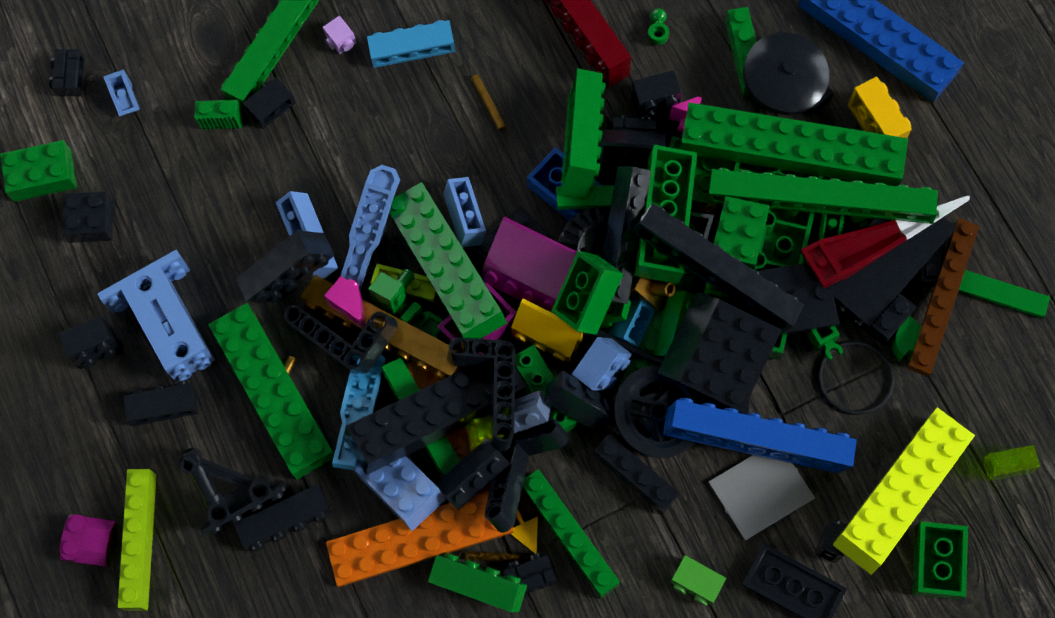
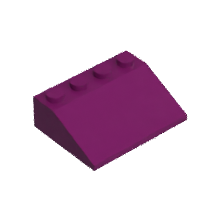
M504 217L485 260L481 279L484 283L487 282L490 286L520 301L525 299L551 312L577 251Z

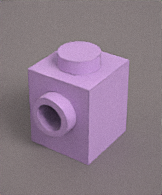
M340 16L323 26L327 38L325 39L326 43L332 50L336 49L339 54L351 50L354 44L357 43L354 33Z

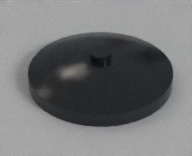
M780 32L767 35L753 45L744 61L743 80L750 96L764 109L780 115H797L813 108L823 97L829 83V68L823 53L813 42L798 34Z

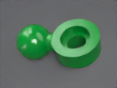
M660 8L654 9L650 14V20L653 24L648 29V39L655 45L666 43L669 37V29L663 24L666 21L667 15Z

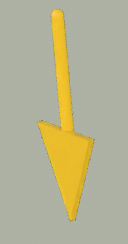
M517 509L516 516L520 525L513 527L514 533H511V535L537 554L538 516L524 522Z

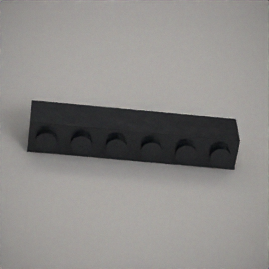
M618 166L602 253V259L624 274L611 301L628 304L640 239L639 236L633 233V230L644 214L651 171L637 167Z

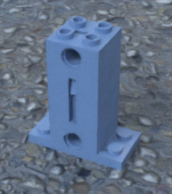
M177 250L97 293L100 300L113 314L126 310L128 305H130L165 371L176 382L188 379L197 370L206 369L215 360L171 282L183 278L190 271Z

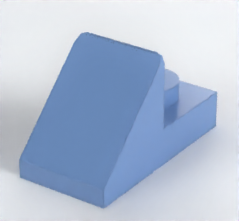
M124 69L103 76L119 116L140 109L132 90L133 85Z

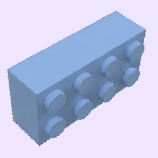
M406 456L368 475L365 474L359 462L357 463L356 470H353L411 531L446 500L440 489Z

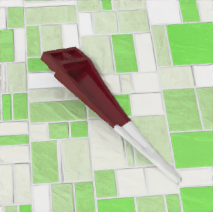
M970 196L937 206L934 223L969 201ZM892 220L861 230L821 239L801 249V254L824 289L840 280L844 281L931 224Z

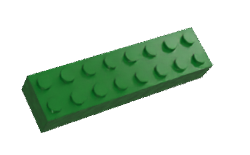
M421 182L394 197L389 214L462 337L481 339L507 324L501 309L423 183Z
M245 303L208 324L296 480L332 460L334 452L249 304Z

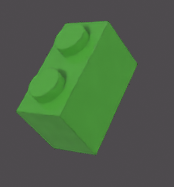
M685 555L671 583L674 584L673 588L684 595L688 592L695 596L694 600L701 605L707 606L709 604L712 606L727 578Z

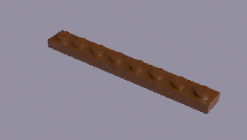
M958 218L955 223L956 229L952 232L907 369L929 377L932 373L979 229L978 225Z

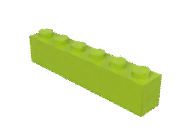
M127 469L118 608L124 611H148L157 474L150 469Z

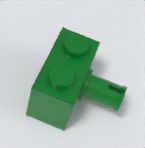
M404 269L397 280L381 272L368 288L373 305L399 319L409 308L405 290L415 279V275L410 270Z

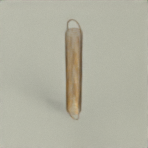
M465 552L467 560H471L469 555L471 552L476 561H478L477 553L480 554L482 561H486L485 553L489 561H493V554L497 562H500L499 554L504 562H507L506 555H508L511 562H514V555L518 561H520V556H523L514 553L510 555L508 553Z

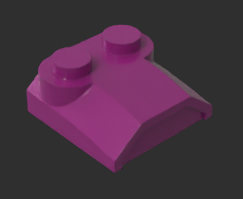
M78 514L69 515L64 525L60 543V560L107 567V559L116 521L84 517Z

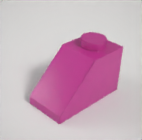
M340 276L324 297L328 305L363 328L365 326L362 295L359 290L360 286L351 278L347 280Z

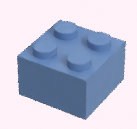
M597 337L572 375L592 390H610L617 383L618 379L616 377L620 371H624L630 364L629 358L632 354L611 338Z

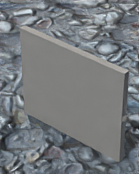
M752 455L708 482L725 508V512L730 516L745 541L815 499L799 474L798 469L792 463Z

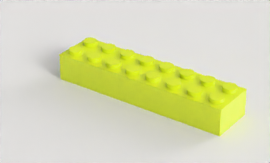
M937 407L834 542L833 546L872 575L885 561L975 435Z

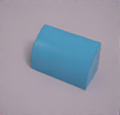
M629 298L631 305L627 320L615 322L614 328L609 329L608 334L639 347L655 310L642 299Z

